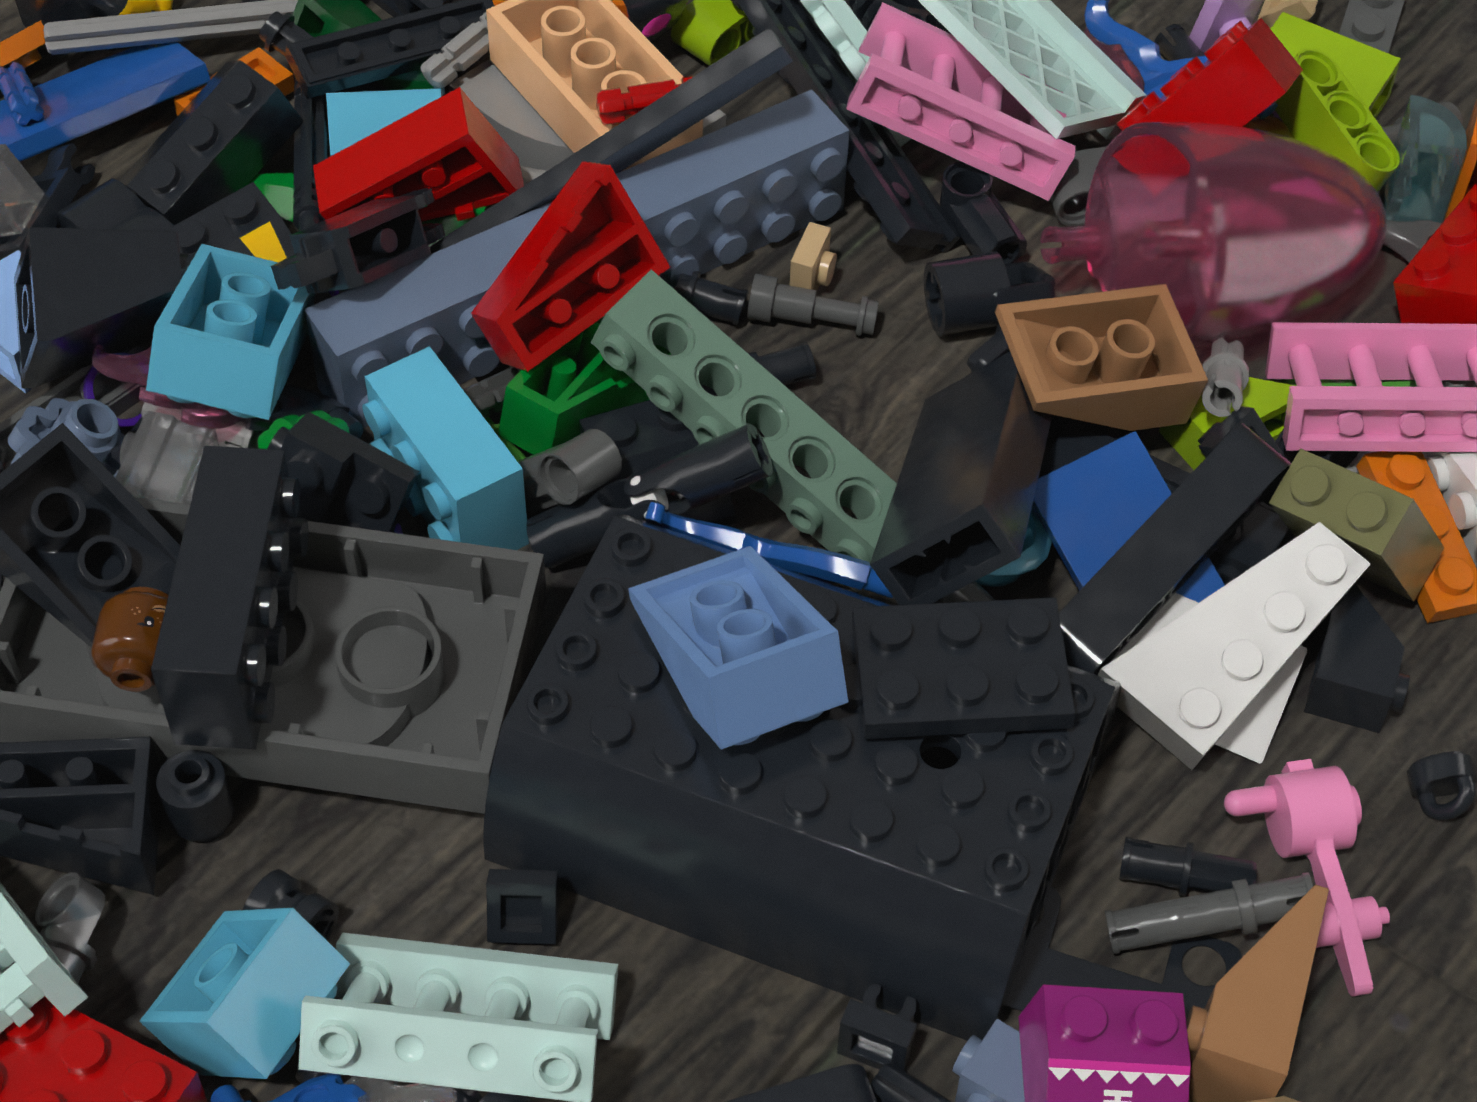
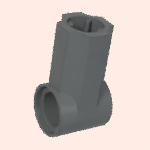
M589 429L563 444L517 461L523 468L526 509L530 513L559 503L563 505L572 504L619 476L622 469L621 456L617 446L606 433L598 429Z

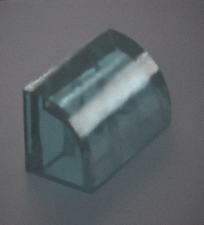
M1410 95L1395 142V147L1400 155V163L1385 183L1384 219L1394 221L1431 220L1442 223L1467 150V137L1461 122L1447 108L1430 99Z

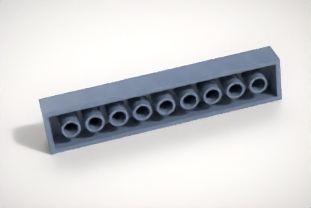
M811 89L617 173L618 179L670 265V268L659 275V277L673 288L677 286L681 273L692 275L694 271H699L701 275L723 264L733 263L745 254L772 242L783 240L789 234L807 227L809 222L825 221L844 210L849 129ZM552 202L439 250L368 284L349 289L304 309L317 385L321 393L350 408L349 414L362 423L364 428L369 426L362 409L363 404L368 403L364 376L430 346L458 384L474 377L484 376L494 368L503 365L504 363L498 358L471 315V312Z

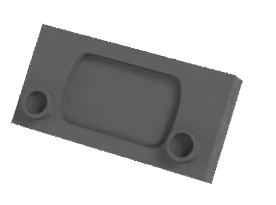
M134 497L181 546L190 504ZM308 521L309 537L307 552L304 557H295L293 571H296L298 578L296 606L293 611H284L281 625L285 626L287 634L285 660L282 666H273L270 682L275 686L274 715L270 724L261 723L256 750L175 745L156 686L141 692H131L116 687L110 678L103 675L94 665L90 646L5 578L0 591V742L151 737L160 766L180 752L201 750L214 755L221 762L226 776L485 814L489 778L501 726L528 677L547 600L544 554Z

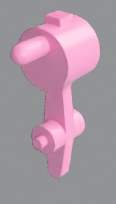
M1305 759L1287 762L1281 771L1282 774L1269 775L1264 786L1229 792L1224 799L1225 810L1230 815L1236 817L1264 813L1270 839L1276 852L1282 858L1302 855L1308 857L1316 885L1329 889L1316 948L1333 946L1350 996L1371 994L1373 982L1363 941L1380 938L1382 924L1390 922V915L1387 907H1379L1372 896L1351 899L1335 850L1351 848L1356 840L1357 825L1360 824L1362 819V807L1355 787L1350 785L1345 773L1338 766L1314 769L1312 760Z

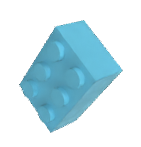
M201 244L154 326L146 391L166 395L169 399L179 403L196 402L225 409L232 415L241 418L258 417L269 420L308 336L304 309L313 306L315 293H307L306 286L299 288L290 286L289 288L278 290L271 266L278 262Z
M431 347L422 349L364 376L368 403L363 404L362 409L365 419L374 434V441L369 444L419 471L405 507L413 517L421 514L428 524L429 537L518 550L528 545L523 468Z

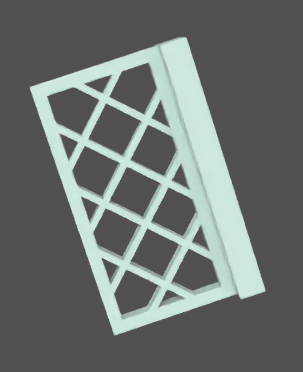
M918 0L1055 139L1097 130L1105 139L1117 137L1121 129L1116 123L1126 116L1132 107L1147 96L1051 0ZM1058 111L1065 113L1066 117H1063Z

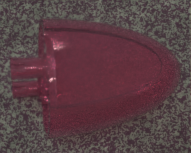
M1142 122L1127 127L1120 132L1102 154L1089 189L1085 225L1068 227L1049 226L1045 228L1042 232L1040 243L1061 242L1062 246L1041 249L1043 259L1049 264L1087 260L1088 272L1093 278L1099 280L1102 292L1166 284L1196 350L1210 347L1215 340L1222 337L1229 343L1271 330L1272 322L1290 323L1325 306L1349 289L1365 274L1381 251L1387 233L1386 210L1377 190L1356 168L1314 145L1280 134L1227 124Z

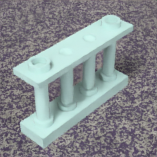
M342 933L336 943V950L350 963L336 983L338 990L335 997L342 1000L305 996L302 1000L299 1070L572 1102H591L593 1098L597 1039L610 1040L613 1031L618 964Z

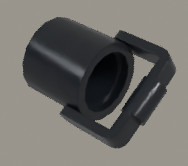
M987 252L929 262L924 268L923 281L926 307L932 327L938 336L996 327L999 324L995 314L998 304L1055 298L1056 283L1050 274L1030 262L1004 264L998 252Z

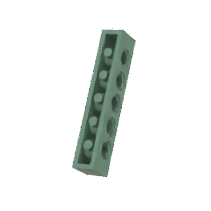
M650 270L605 314L590 343L600 351L603 359L611 367L624 371L646 391L649 399L658 408L672 413L678 420L683 422L693 432L699 444L748 423L754 425L764 435L762 438L771 457L773 474L748 485V487L767 496L786 513L788 520L795 528L803 533L810 534L828 551L871 562L897 483L653 270ZM655 345L664 347L671 355L660 352ZM701 385L710 387L718 396L707 393ZM794 465L806 470L811 478L801 475ZM841 506L849 508L856 515L857 519L848 516Z

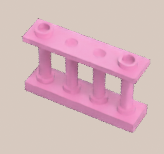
M882 2L859 47V52L870 58L848 98L846 109L1049 201L1075 157V146L1061 139H1055L952 34ZM1058 111L1063 117H1066L1065 113Z
M1272 322L1265 371L1267 379H1295L1296 386L1289 387L1282 436L1286 451H1299L1302 448L1306 451L1477 452V387H1444L1441 381H1475L1477 385V324ZM1320 379L1355 380L1356 386H1322ZM1381 380H1415L1417 387L1383 386Z

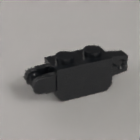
M424 188L407 192L397 197L371 200L289 235L295 254L271 266L278 290L286 289L290 286L293 288L306 286L307 293L351 289L368 284L431 255L429 244L445 236L442 223L422 224L418 211L435 201L432 189Z

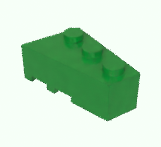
M604 316L528 372L521 370L508 383L505 390L498 436L534 455L580 435V419L650 400L646 391L624 371L611 367L603 359L600 351L590 343ZM655 345L660 352L671 355L664 347Z

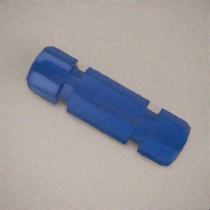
M12 62L8 69L0 66V90L11 113H13L12 116L15 122L26 126L30 119L40 121L44 111L41 105H39V98L36 92H34V87L28 75L25 74L24 67L17 62Z

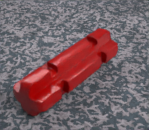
M694 76L681 78V83L683 84ZM674 79L631 85L627 87L628 92L621 93L620 88L601 90L596 96L599 119L604 125L622 123L625 121V116L635 115L681 84L675 85Z

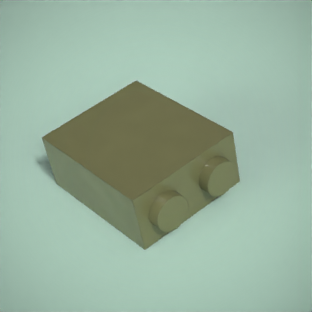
M1300 448L1269 501V504L1295 537L1321 522L1371 563L1361 577L1413 602L1444 550L1443 544L1413 498Z

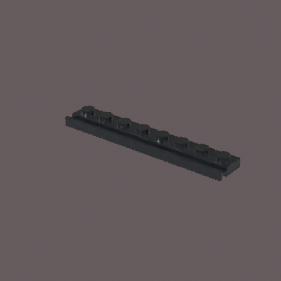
M731 0L739 9L744 11L752 23V33L755 37L766 29H772L786 47L793 62L778 71L779 75L794 87L798 95L812 89L849 129L847 170L855 180L853 185L858 195L872 206L882 221L880 228L885 236L899 246L907 245L932 250L937 244L942 252H948L961 238L889 129L846 109L848 98L857 82L800 0Z

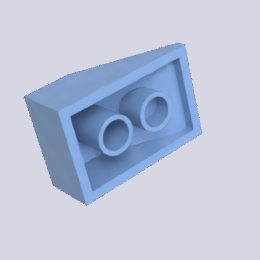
M751 546L628 588L630 600L692 716L720 749L732 745L750 743L764 733L797 721L812 720L820 716L823 711L848 703L838 630Z

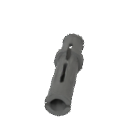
M1307 872L1302 873L1300 876L1248 885L1246 879L1232 881V889L1121 910H1106L1104 912L1113 954L1124 950L1241 929L1243 935L1257 933V925L1278 922L1313 887L1310 874Z

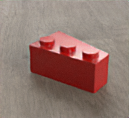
M582 161L471 312V315L500 361L528 372L605 316L650 270H653L659 276L669 269L670 265L611 165Z

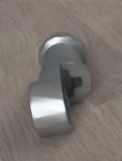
M70 872L61 876L45 892L38 904L35 920L42 927L40 935L78 983L83 972L92 970L97 961L95 950L87 942L105 905V895L100 889L79 874Z

